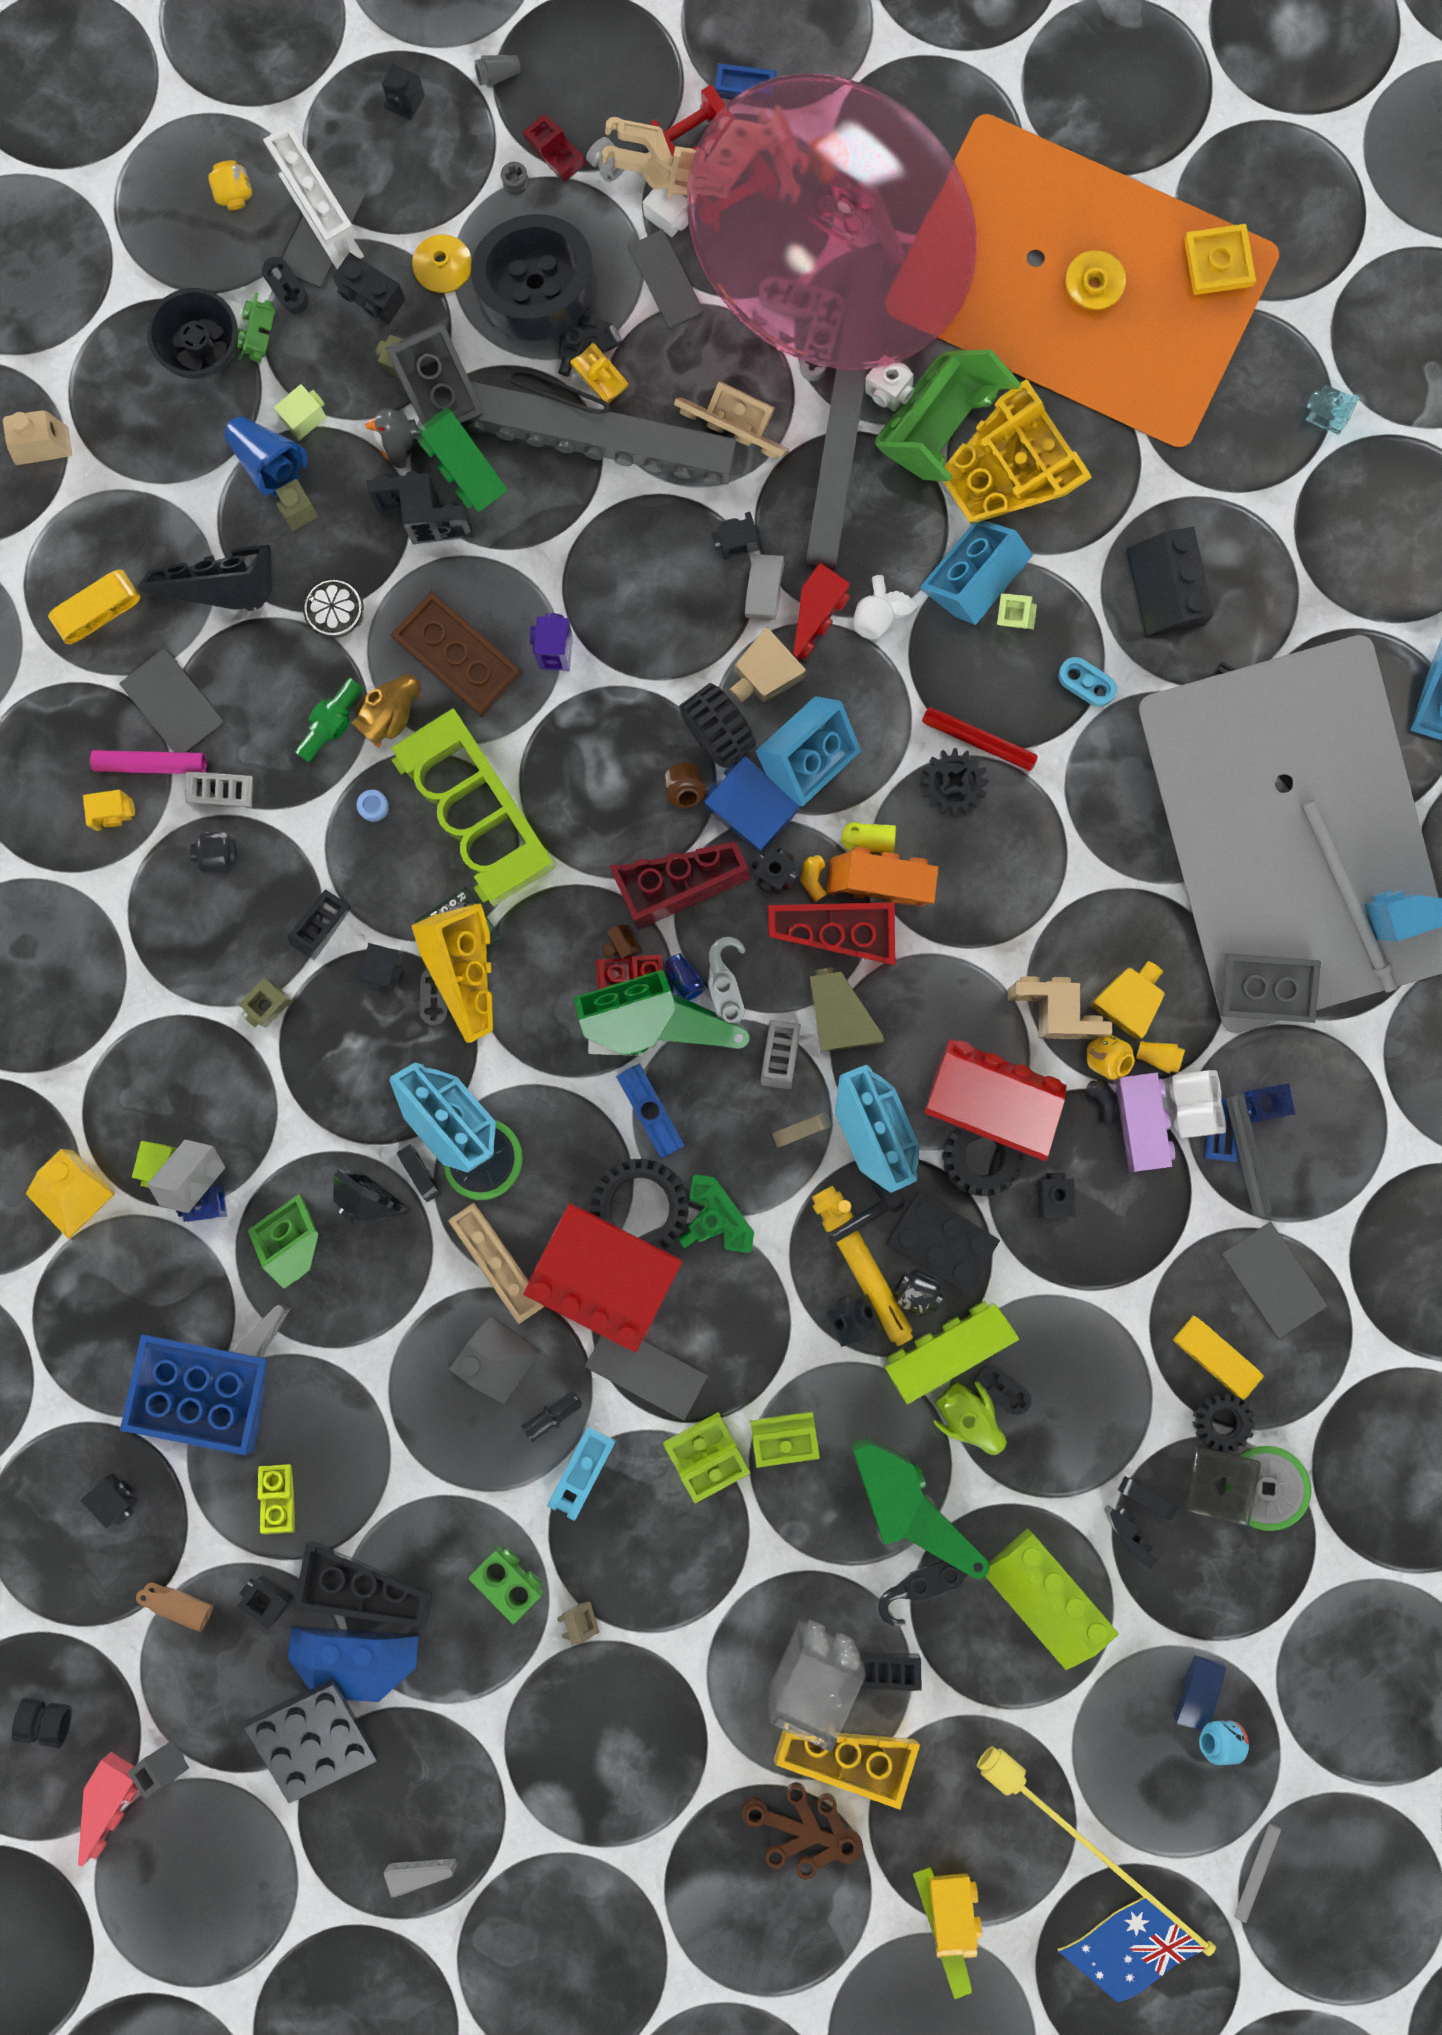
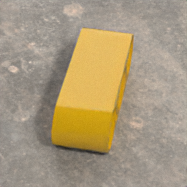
M115 570L55 607L49 613L48 618L64 643L73 644L133 607L141 597L124 570Z
M1194 1315L1173 1339L1181 1349L1243 1401L1264 1378V1375Z

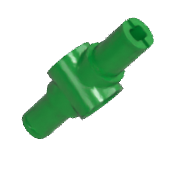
M349 677L333 699L320 701L309 716L308 721L311 724L308 728H310V731L294 752L310 763L325 741L329 742L331 739H338L350 723V718L348 717L350 712L348 710L364 688Z

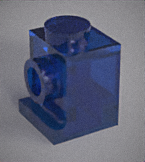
M210 1186L200 1198L202 1207L199 1210H195V1206L189 1213L176 1210L178 1217L183 1216L184 1222L227 1217L224 1186Z

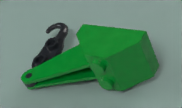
M869 1437L850 1443L884 1545L905 1538L943 1560L942 1562L910 1572L896 1586L891 1587L882 1594L879 1599L878 1610L883 1621L896 1627L905 1625L904 1619H895L889 1614V1604L894 1600L909 1599L922 1601L959 1588L967 1576L981 1579L988 1574L990 1566L987 1559L923 1495L921 1489L927 1486L918 1464L913 1465L906 1456Z

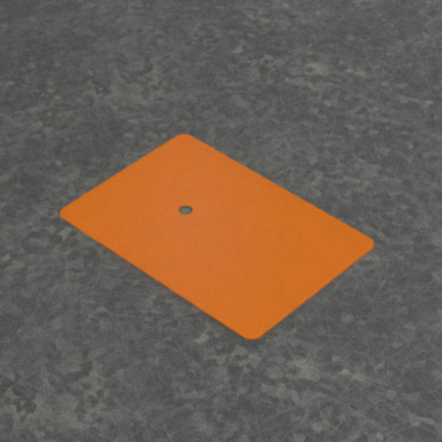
M983 114L974 120L886 297L885 310L891 317L962 350L992 349L1012 373L1166 444L1180 448L1187 446L1192 441L1279 259V250L1273 242L1248 231L1256 276L1254 286L1194 295L1184 242L1186 232L1233 226L1234 224L990 114ZM1033 250L1042 252L1045 258L1043 264L1038 267L1031 266L1027 261L1028 253ZM1092 250L1104 251L1116 257L1126 273V286L1120 299L1112 306L1101 310H1090L1078 305L1069 296L1065 285V276L1070 263L1078 255ZM1095 279L1089 281V285L1093 288L1100 286V283Z

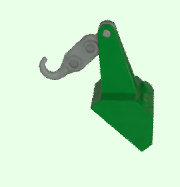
M723 937L717 940L709 951L710 970L708 988L716 1012L671 993L664 971L660 970L573 997L584 1037L622 1055L644 1053L649 1047L655 1046L657 1040L724 1046L736 1049L745 1047L750 1037L746 1027L740 1023L745 1013L736 978L722 962L721 951L726 946H735L740 953H745L743 944L736 938Z

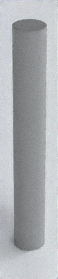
M1270 1823L1234 1915L1236 1919L1245 1923L1248 1920L1281 1832V1828Z

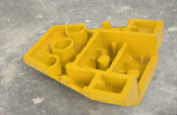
M1026 379L1021 382L1018 389L1009 390L994 404L995 409L985 422L983 420L980 421L976 426V433L968 443H963L944 467L953 477L950 481H943L969 523L974 524L1066 496L1091 479L1092 476L1075 451L1072 452L1046 413L1043 402Z

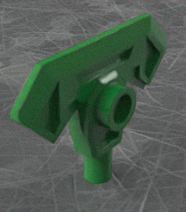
M694 1175L689 1201L705 1207L688 1226L690 1230L678 1238L681 1245L685 1249L696 1240L702 1242L724 1232V1249L745 1253L751 1252L754 1231L715 1177Z

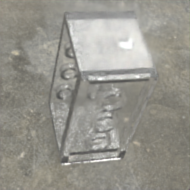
M809 1619L807 1623L799 1620L768 1689L769 1720L771 1724L832 1752L864 1681L865 1673L858 1647L854 1646L855 1641L841 1633H838L835 1637L825 1632L826 1627L814 1620Z

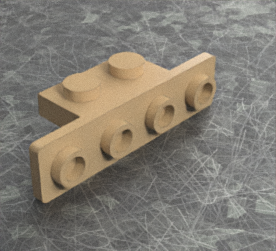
M718 382L707 409L684 398L675 399L674 405L681 408L679 413L690 419L696 420L698 416L708 421L707 427L723 433L725 429L735 434L733 439L744 445L750 446L751 443L762 447L761 452L771 458L777 459L778 456L784 457L788 455L789 448L763 436L775 407L723 382Z

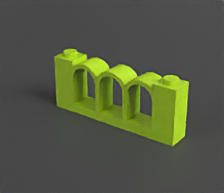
M454 708L391 747L396 755L391 760L402 775L407 772L410 778L414 779L415 785L422 796L428 802L437 805V818L442 828L452 838L461 841V856L465 864L476 873L473 877L478 885L473 888L483 903L489 900L493 907L556 868L547 851ZM464 747L479 771L444 793L427 791L425 788L427 772L433 766ZM487 782L502 808L470 828L455 829L450 827L447 821V813L450 807L456 801ZM510 818L524 839L525 844L491 865L480 866L474 863L470 857V849L473 842Z

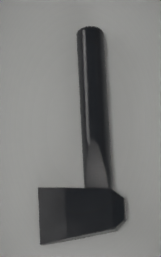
M875 1181L871 1182L881 1201L829 1232L827 1235L828 1241L831 1244H836L887 1211L897 1212L903 1208L905 1200L900 1189L890 1193Z

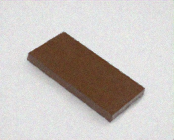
M430 591L390 635L392 639L481 717L523 673L518 666L433 591Z

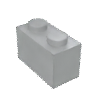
M184 1140L147 1185L159 1206L189 1213L222 1173L225 1166L214 1146Z

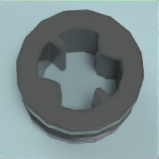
M509 162L502 168L500 175L506 191L511 194H520L527 189L529 178L523 164ZM517 173L519 181L513 182L510 175Z

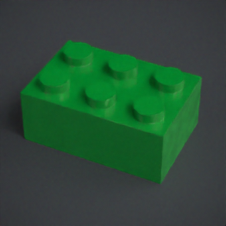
M444 408L417 429L421 434L417 439L430 458L433 455L438 457L440 462L436 465L449 484L453 481L457 483L459 488L455 492L468 509L473 506L479 513L508 491L450 409Z

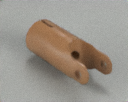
M152 1582L148 1583L144 1590H140L136 1595V1600L140 1605L149 1608L152 1612L199 1633L207 1624L213 1609V1605L174 1588L163 1587ZM150 1588H154L155 1592H150ZM142 1595L146 1597L145 1601L141 1599Z

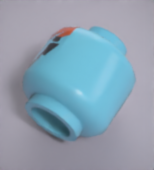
M1232 1720L1207 1723L1199 1738L1202 1753L1210 1763L1215 1765L1240 1764L1245 1760L1249 1751V1740L1245 1729L1239 1723Z

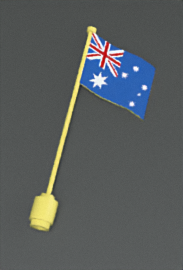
M994 1746L989 1747L982 1754L977 1767L981 1770V1775L1005 1796L1011 1793L1016 1795L1021 1791L1143 1896L1112 1913L1081 1939L1057 1949L1059 1953L1117 2003L1127 2000L1145 1990L1172 1967L1200 1952L1205 1953L1207 1956H1211L1214 1953L1216 1946L1211 1941L1206 1942L1026 1788L1024 1786L1026 1783V1778L1024 1777L1026 1770L1005 1751L1002 1749L997 1750Z

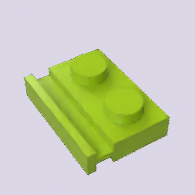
M813 1411L750 1420L757 1468L820 1459Z

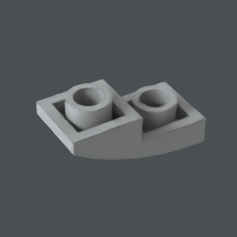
M753 555L746 597V618L776 619L780 600V583L785 565L784 556Z

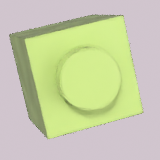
M302 384L273 407L280 420L299 441L327 418L321 408L325 405L322 399L314 390L308 392Z

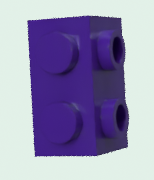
M546 613L545 617L537 616L536 626H531L530 645H533V653L539 669L570 671L573 634L568 618H564L563 615L558 613Z

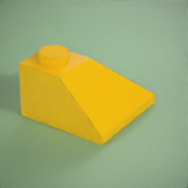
M60 1149L38 1170L26 1195L69 1239L115 1193L74 1150Z

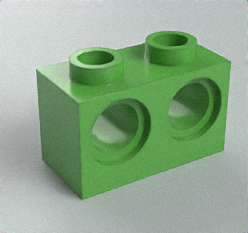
M498 1546L473 1571L468 1579L514 1625L542 1596L544 1591L540 1588L542 1586L540 1579L531 1571L526 1573L518 1565L520 1560L509 1548L503 1550ZM497 1563L502 1565L505 1569V1576L503 1578L493 1577L489 1571L491 1564ZM514 1587L524 1588L528 1593V1599L525 1601L515 1600L512 1596V1589Z

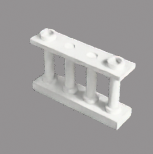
M289 124L264 138L263 141L282 171L278 173L279 177L335 268H339L349 252L361 260H365L363 253L350 234L354 231L351 222L291 125Z

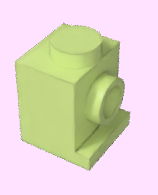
M1001 593L997 625L1034 630L1037 605L1032 603L1033 597Z

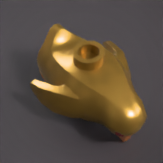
M404 674L371 690L356 706L355 711L358 716L351 722L352 725L378 748L381 746L384 738L393 739L400 735L407 725L414 698L421 697L419 680L411 674Z

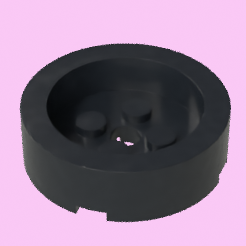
M543 214L523 215L499 224L481 240L471 262L472 284L482 314L491 326H496L506 332L507 336L514 339L539 341L562 335L578 324L577 320L586 310H590L595 300L597 279L589 245L578 229L565 220ZM534 279L543 282V285L538 289L529 288Z

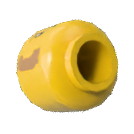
M1114 1035L1098 1037L1092 1040L1087 1047L1088 1066L1094 1072L1107 1079L1115 1080L1126 1076L1133 1068L1135 1059L1132 1047Z

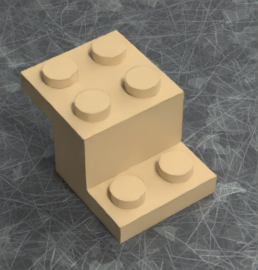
M1020 977V980H1017L1008 988V1001H1039V1039H1096L1112 1035V1022L1103 1021V1016H1084V1019H1080V983H1071L1070 977H1053L1052 981L1039 982L1040 977Z

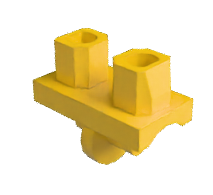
M594 342L581 355L570 361L571 366L594 393L607 403H610L629 387L626 379Z

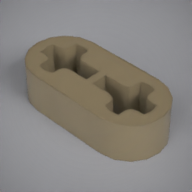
M825 1112L772 1133L777 1148H780L833 1126L828 1113Z

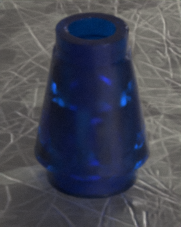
M681 953L673 955L665 962L678 996L690 1001L705 991L704 979Z

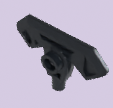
M582 315L577 320L578 324L574 328L560 335L559 358L562 361L558 373L569 377L572 370L570 361L581 355L587 349L590 342L591 344L594 342L603 354L618 347L622 342V338L613 323Z

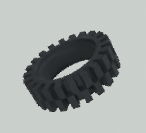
M630 1159L608 1169L603 1177L598 1180L596 1188L592 1193L591 1214L616 1226L611 1215V1200L618 1187L631 1179H650L656 1182L666 1193L669 1202V1214L660 1230L650 1236L639 1238L661 1250L671 1246L684 1230L689 1212L688 1196L678 1176L663 1164L649 1159Z

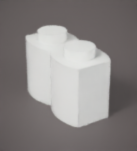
M1207 1070L1174 1075L1169 1091L1171 1099L1177 1105V1114L1174 1115V1126L1176 1131L1180 1132L1181 1138L1226 1133L1225 1115L1221 1103V1087L1217 1071Z

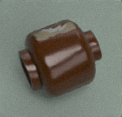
M682 762L673 765L665 773L663 782L666 795L673 806L691 808L704 799L706 787L702 771L697 765Z

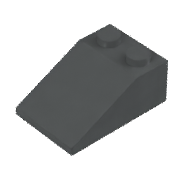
M440 322L386 347V351L422 425L446 407L452 411L460 423L484 413L444 323Z

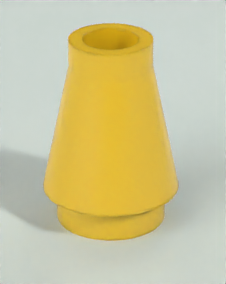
M1141 1041L1136 1059L1142 1060L1168 1074L1171 1071L1179 1073L1185 1049L1179 1048L1178 1044Z

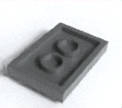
M1225 953L1219 1016L1315 1023L1321 961Z

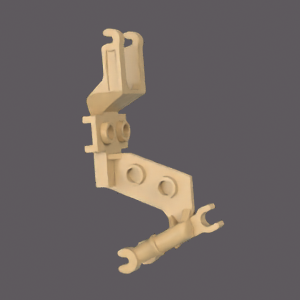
M775 108L773 120L768 119L765 110H762L759 117L760 126L735 121L707 159V163H704L706 152L691 148L675 146L674 156H671L660 127L611 117L606 121V135H610L611 131L615 129L617 130L618 139L643 144L650 153L646 154L610 145L603 149L601 157L603 163H607L608 158H613L614 167L641 173L653 189L668 188L666 198L672 199L673 193L691 196L690 203L694 204L697 202L698 194L728 200L729 193L755 155L762 150L768 151L773 164V172L777 175L780 183L779 200L784 201L786 195L789 194L792 196V203L796 204L799 200L801 189L795 183L791 171L797 165L799 166V173L804 175L808 167V158L805 154L799 152L796 145L797 139L792 135L788 122L783 117L780 108Z

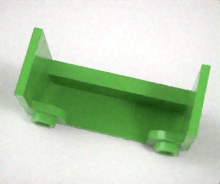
M992 349L946 351L930 364L913 387L914 393L906 404L901 403L875 439V445L884 455L923 480L950 481L953 476L944 467L945 457L940 453L942 448L972 408H986L996 400L1000 389H1018L1021 383Z

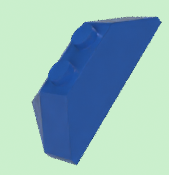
M291 1626L288 1660L309 1690L334 1678L346 1700L379 1702L416 1668L419 1635Z

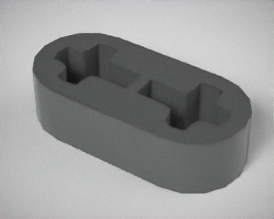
M426 969L420 979V1017L430 1026H441L448 1020L450 1011L438 988L437 994H433V986L427 982L432 976L429 970ZM433 999H437V1007L443 1010L442 1014L437 1015L436 1020H432V1016L427 1014V1009L430 1010L433 1007Z

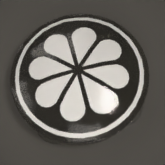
M339 578L322 580L311 587L303 602L305 621L322 638L330 639L346 636L355 630L356 627L360 626L364 620L362 596L358 589L346 580Z

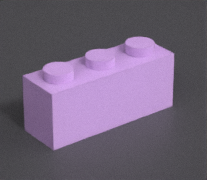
M1158 1073L1115 1079L1128 1171L1137 1172L1172 1167V1160H1175V1148L1173 1142L1168 1141L1167 1129H1170V1117L1168 1111L1163 1110L1162 1098L1165 1097L1163 1080L1158 1078Z

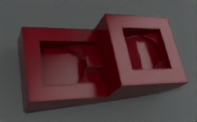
M545 113L522 132L536 153L563 182L567 181L587 164L584 155L565 138L563 130Z

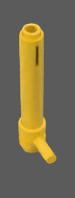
M834 1186L811 1197L815 1203L813 1205L817 1214L820 1213L824 1220L822 1224L826 1232H831L854 1218L850 1210V1202L844 1200L841 1192H837ZM858 1230L839 1241L837 1245L865 1295L868 1294L877 1318L889 1340L895 1342L896 1346H900L913 1338L911 1334L913 1329L898 1305L895 1296Z

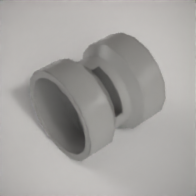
M603 137L590 147L586 160L593 167H598L602 178L609 183L620 177L625 169L614 167L613 158H608L607 163L602 162L603 149L606 146H614L609 138Z

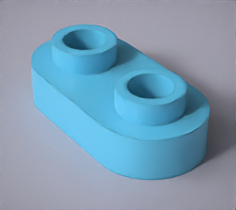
M1079 657L1069 658L1064 661L1059 669L1058 678L1062 686L1095 707H1104L1114 699L1117 692L1115 681L1084 659ZM1068 672H1077L1079 678L1076 680L1071 679ZM1094 689H1103L1104 696H1097Z

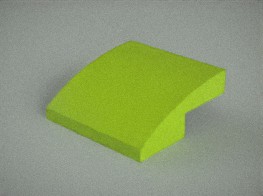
M719 1412L663 1442L668 1455L695 1504L751 1474Z

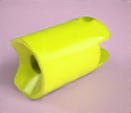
M850 822L842 829L841 841L843 846L851 851L853 847L868 848L871 852L894 853L896 826Z

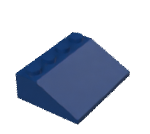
M141 1334L120 1431L241 1455L250 1454L255 1450L261 1422L267 1359Z

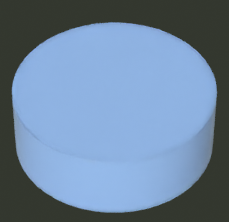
M367 790L359 796L357 810L365 820L377 822L387 815L389 802L380 791Z

